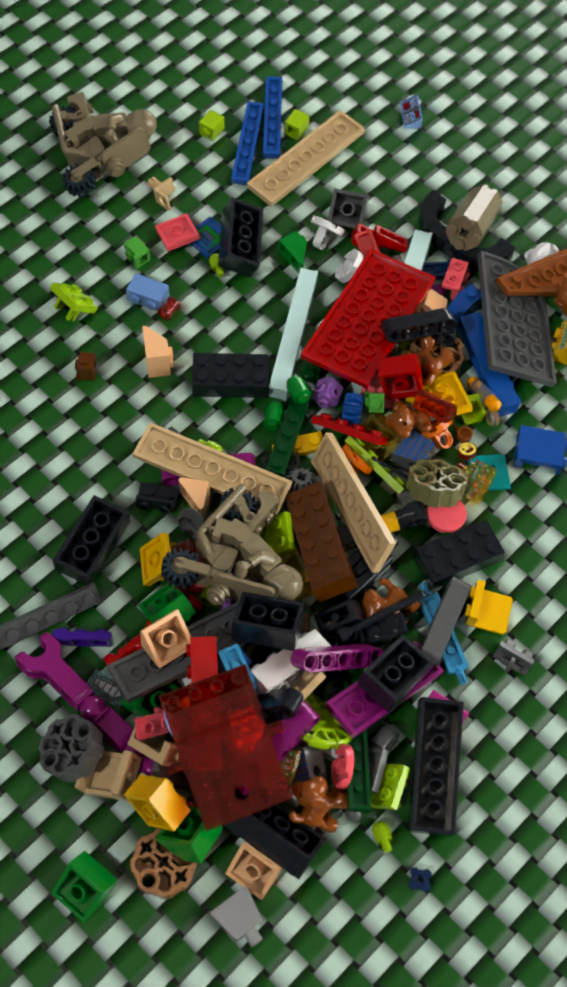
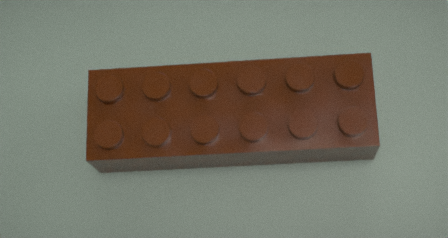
M318 481L287 494L285 499L288 510L291 513L311 589L318 601L322 602L358 588L331 500L323 483Z

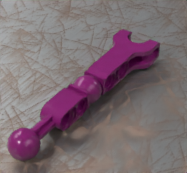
M44 632L40 636V646L45 651L43 655L31 657L25 652H20L14 657L16 665L28 678L44 679L78 712L80 711L81 716L85 720L99 727L103 733V738L119 753L124 750L131 751L142 758L139 768L140 773L151 776L154 760L128 745L133 729L109 706L107 707L101 697L94 695V691L61 659V645L51 634Z

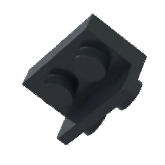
M141 482L138 495L135 498L136 506L144 510L156 509L163 513L175 512L179 488Z

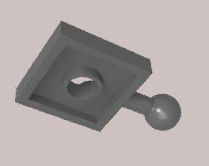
M368 748L371 793L378 794L389 753L384 748ZM347 808L345 809V816L349 821L356 822L361 819L362 812H349Z

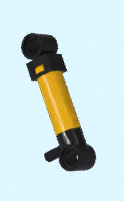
M412 501L406 504L404 508L380 515L390 533L404 528L409 530L412 527H419L429 520L421 501ZM346 524L339 526L346 551L357 548V544Z

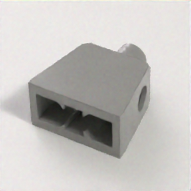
M246 886L210 912L211 917L235 942L245 937L250 946L254 947L263 939L256 929L262 923V918Z

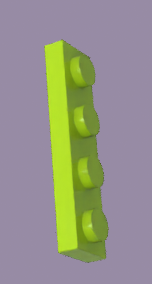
M352 436L346 438L345 442L399 495H403L408 490L404 486L406 484L404 480L399 476L395 478L390 473L391 470L371 459L372 456L376 458L379 456L371 449L368 451L364 447L365 443L363 440Z

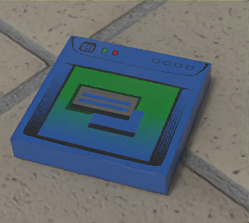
M211 216L195 227L200 239L190 243L208 260L212 254L219 253L221 225Z

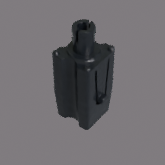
M393 536L394 540L396 541L395 547H397L399 541L395 536ZM358 548L349 557L358 588L336 597L342 603L347 600L357 601L390 569L389 564L392 562L393 556H388L379 572H371Z

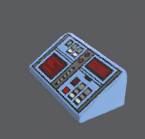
M414 95L400 102L405 129L421 128L422 125L418 95Z

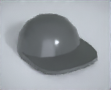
M184 508L177 517V523L185 534L196 539L197 531L204 524V519L197 510Z

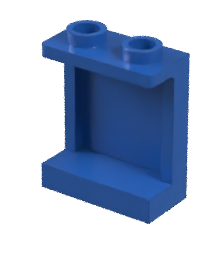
M521 425L516 437L513 467L521 468L523 463L553 468L555 469V474H559L562 468L565 469L567 457H564V452L567 451L566 433Z

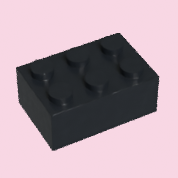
M242 592L232 620V640L294 651L304 620V603Z
M402 635L363 671L357 684L387 712H390L428 675L435 662Z

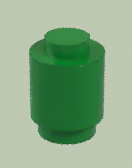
M297 375L290 377L286 382V388L292 399L297 404L306 403L311 396V392L305 381Z
M270 402L266 407L263 424L270 431L279 430L285 412L281 403Z

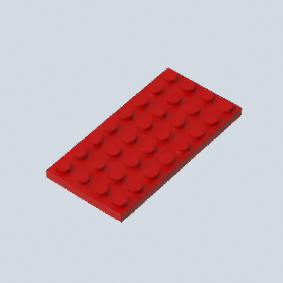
M370 249L302 351L301 358L368 389L378 373L379 359L387 358L396 344L390 343L381 330L382 322L388 318L413 314L418 304L422 303L431 289L436 277Z

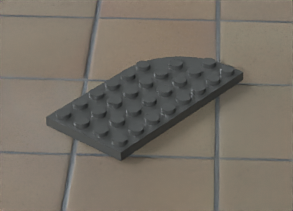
M480 251L477 256L488 369L554 387L557 384L548 311L544 297L506 296L495 281L498 277L517 270L519 267L502 257Z

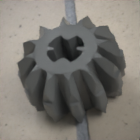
M294 467L292 471H288L286 474V479L293 481L289 493L317 482L315 473H311L310 468L305 470L303 467L300 469Z

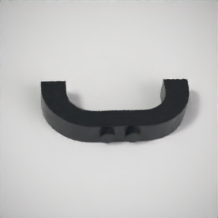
M432 190L425 197L419 215L420 230L428 233L431 232V244L448 255L450 259L454 258L469 262L468 269L479 271L477 255L480 251L497 255L508 261L512 259L515 247L503 238L489 248L475 247L465 251L455 249L445 232L446 227L437 218L444 210L446 198L435 190Z

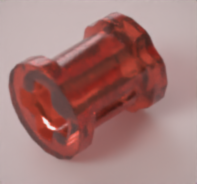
M171 296L166 299L167 302L162 307H159L157 311L160 317L166 321H170L173 313L181 308L178 300Z

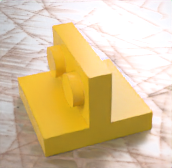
M167 533L159 534L140 548L144 586H151L159 580L164 581V577L161 575L164 556L166 557V553H172V549L177 551L176 543L169 541V534Z

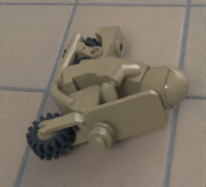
M84 92L68 96L70 106L66 108L61 106L60 109L56 104L52 106L53 116L50 115L49 123L55 136H59L62 152L70 169L66 168V173L62 175V181L70 195L81 197V194L86 196V192H92L91 188L95 189L97 181L104 177L105 171L109 176L119 177L124 173L125 168L149 152L151 148L149 143L150 136L155 132L157 126L156 118L150 111L139 109L128 115L121 112L94 116L91 115L93 109L91 103L87 102ZM92 168H97V171L93 173Z
M240 484L235 490L233 488H230L229 492L226 490L224 495L221 496L219 508L197 531L195 549L203 563L199 562L198 557L195 558L196 554L194 552L190 555L189 549H186L185 552H182L183 548H179V552L176 549H172V553H166V557L164 556L161 575L164 577V582L169 581L168 586L170 587L175 584V589H178L179 585L182 586V589H186V585L191 587L192 584L206 587L210 584L211 588L206 591L207 599L214 605H223L225 599L239 602L242 592L286 600H293L298 597L303 589L301 574L287 564H282V559L259 536L263 530L262 527L265 524L269 525L274 519V514L278 510L280 500L273 493H269L265 489L257 495V499L255 496L251 497L252 493L250 491L246 493L247 488L244 484ZM235 563H237L234 572L236 573V575L234 576L233 574H231V571Z

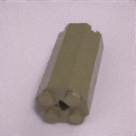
M485 184L470 190L446 227L445 232L455 249L465 251L478 247L503 204L498 190H491Z

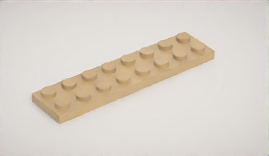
M339 110L247 182V188L272 207L364 134L365 128Z
M151 422L148 424L133 452V458L176 476L208 481L210 489L224 495L226 490L229 492L230 488L235 490L240 484H244L247 488L246 493L250 491L252 493L251 497L255 496L257 499V495L265 489L267 492L273 493L280 500L278 510L274 514L275 516L279 514L293 484L291 480Z
M326 432L311 463L371 572H379L395 547L396 541L333 433Z

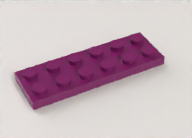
M417 641L413 642L414 645L420 648L421 645ZM439 664L435 668L432 667L428 675L396 707L442 675L444 670ZM358 681L325 704L326 709L352 739L389 713L357 684Z

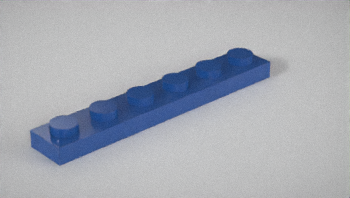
M266 76L263 158L278 159L280 157L283 77Z
M247 101L231 177V183L247 185V182H249L264 103Z

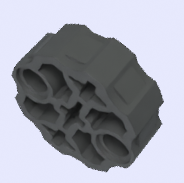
M69 714L61 720L56 719L49 725L47 733L41 738L39 743V763L41 767L65 783H74L80 778H87L95 771L96 764L103 757L105 749L102 744L103 733L99 727L78 714Z

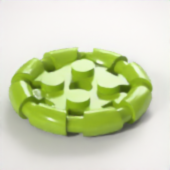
M309 694L304 701L321 718L302 740L308 742V746L321 750H329L330 748L338 750L341 744H348L351 736L344 731V728L326 709L325 704L327 701H322L317 695Z

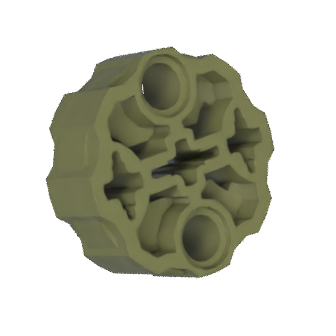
M421 459L416 461L414 466L410 467L406 488L410 491V496L413 499L421 501L427 506L436 508L444 506L453 507L463 498L467 478L459 467L451 465L444 460Z

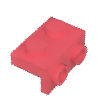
M454 258L450 261L442 283V288L452 290L451 302L459 292L465 289L463 283L468 282L470 275L467 272L469 262Z

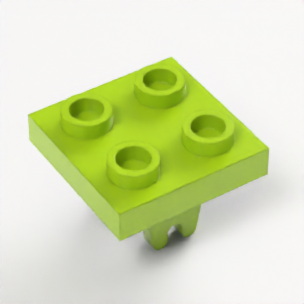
M53 282L49 288L58 296L54 305L56 310L58 308L62 310L66 305L70 307L66 316L68 321L70 319L74 321L81 312L94 314L98 309L93 303V299L84 295L81 292L82 289L75 284L67 285L63 282L61 284Z
M284 511L275 516L269 525L265 524L260 533V537L279 557L286 554L290 555L292 551L297 552V547L294 543L295 530L292 525L291 513Z
M399 764L385 765L378 794L371 793V808L389 810L401 808L400 799L403 789L408 786L406 780L410 768Z

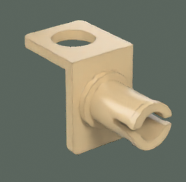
M151 177L147 185L153 189L156 202L168 211L171 210L168 195L175 191L173 179L169 177L164 182H160L155 177Z

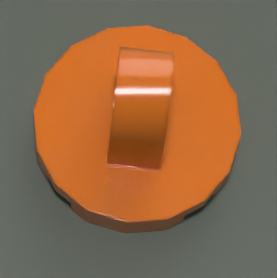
M442 413L437 415L438 419L431 421L432 430L429 433L419 432L418 430L417 432L427 439L430 438L436 448L447 449L451 447L453 438L447 429L452 424L453 419L449 414ZM442 435L446 439L445 445H442L440 442Z
M348 444L341 448L356 474L359 470L367 475L373 471Z

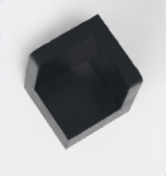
M339 670L326 671V678L313 690L322 701L331 699L339 694L346 679Z

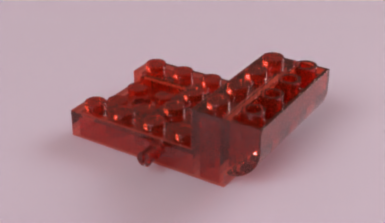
M246 664L159 696L179 753V762L166 766L168 774L170 776L171 774L183 771L187 776L206 832L293 798L272 743V736L285 732L282 723L272 727L265 723L261 713V705ZM242 786L248 790V796L244 800H239L235 796V790L238 787Z

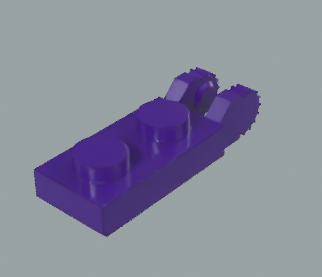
M56 628L52 633L53 637L63 646H113L111 632L104 629H98L96 632H87L84 629L68 631L66 628Z

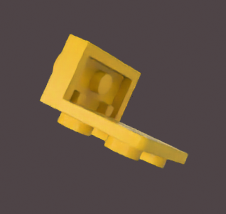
M477 580L475 586L471 585L468 597L471 598V601L465 609L464 616H467L465 625L504 635L507 631L513 599L510 596L484 590L486 581Z

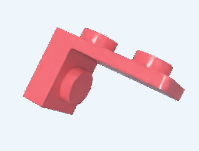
M164 706L154 707V714L135 718L137 740L170 733L164 718Z

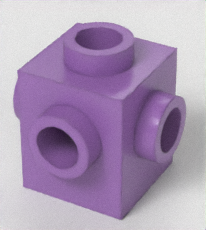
M333 377L319 379L314 388L312 399L322 408L337 406L343 386Z

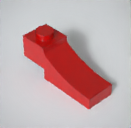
M357 223L351 233V243L358 247L354 234L370 228ZM376 225L374 230H372L378 247H386L405 253L407 250V238L379 225Z

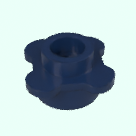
M417 867L411 868L409 888L411 890H422L423 892L429 891L431 871L429 869L418 870Z

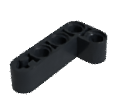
M447 308L385 319L381 324V330L390 343L435 335L441 347L448 348L456 340L457 323Z
M229 684L219 704L227 714L238 709H248L256 713L262 720V723L266 724L294 718L304 696L296 689L287 688L255 695L256 702L247 705L243 695L238 696L232 685Z

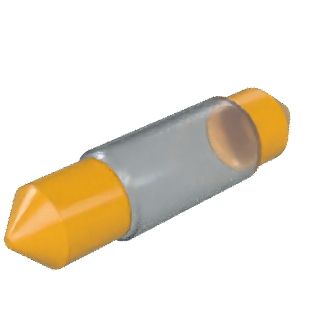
M477 377L468 378L467 386L470 388V391L473 394L478 393L482 404L487 406L490 411H498L502 403L496 395Z

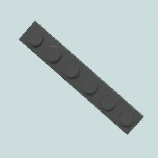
M92 582L1 624L0 650L101 603L102 600L95 584Z

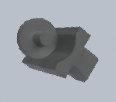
M507 639L505 642L502 641L493 658L506 666L505 673L512 669L526 676L535 661L532 659L533 653L527 649L523 650L522 653L514 649L516 644L510 639Z

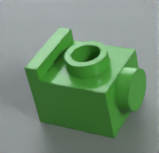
M137 236L124 243L125 255L128 260L134 262L135 269L150 261V250Z
M364 391V411L384 413V392Z

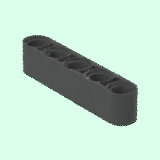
M454 576L450 579L419 648L435 662L434 668L442 658L471 589V585Z

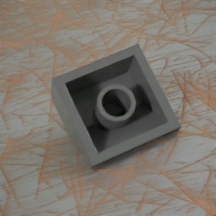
M334 188L327 221L332 222L333 225L353 229L357 223L363 225L368 209L369 195Z

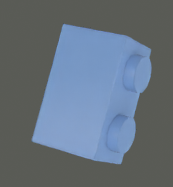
M135 273L126 289L127 300L133 304L145 306L149 310L161 312L169 297V285Z

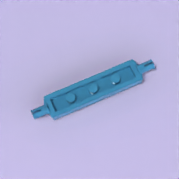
M425 581L420 583L419 586L426 596L419 601L421 602L420 607L429 627L441 599L438 592H430ZM453 630L441 659L448 675L456 674L460 685L468 683L464 671L468 668V663Z

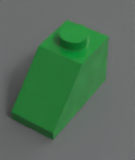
M297 231L279 240L278 251L298 273L304 267L307 241Z

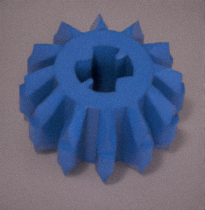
M355 392L345 395L342 419L348 420V424L354 425L361 422L364 406L363 395Z

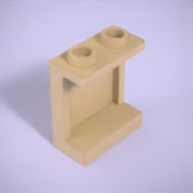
M134 727L128 741L129 746L163 766L191 771L190 755L195 754L194 747L165 741L163 744L166 734L137 740Z
M124 750L123 754L104 751L102 759L95 766V771L87 778L76 780L75 788L86 795L128 801L124 793L135 782L142 758L131 751Z

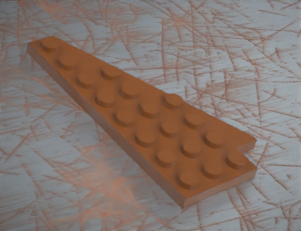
M567 249L500 276L495 282L506 296H558L559 287L562 285L563 280L567 279Z

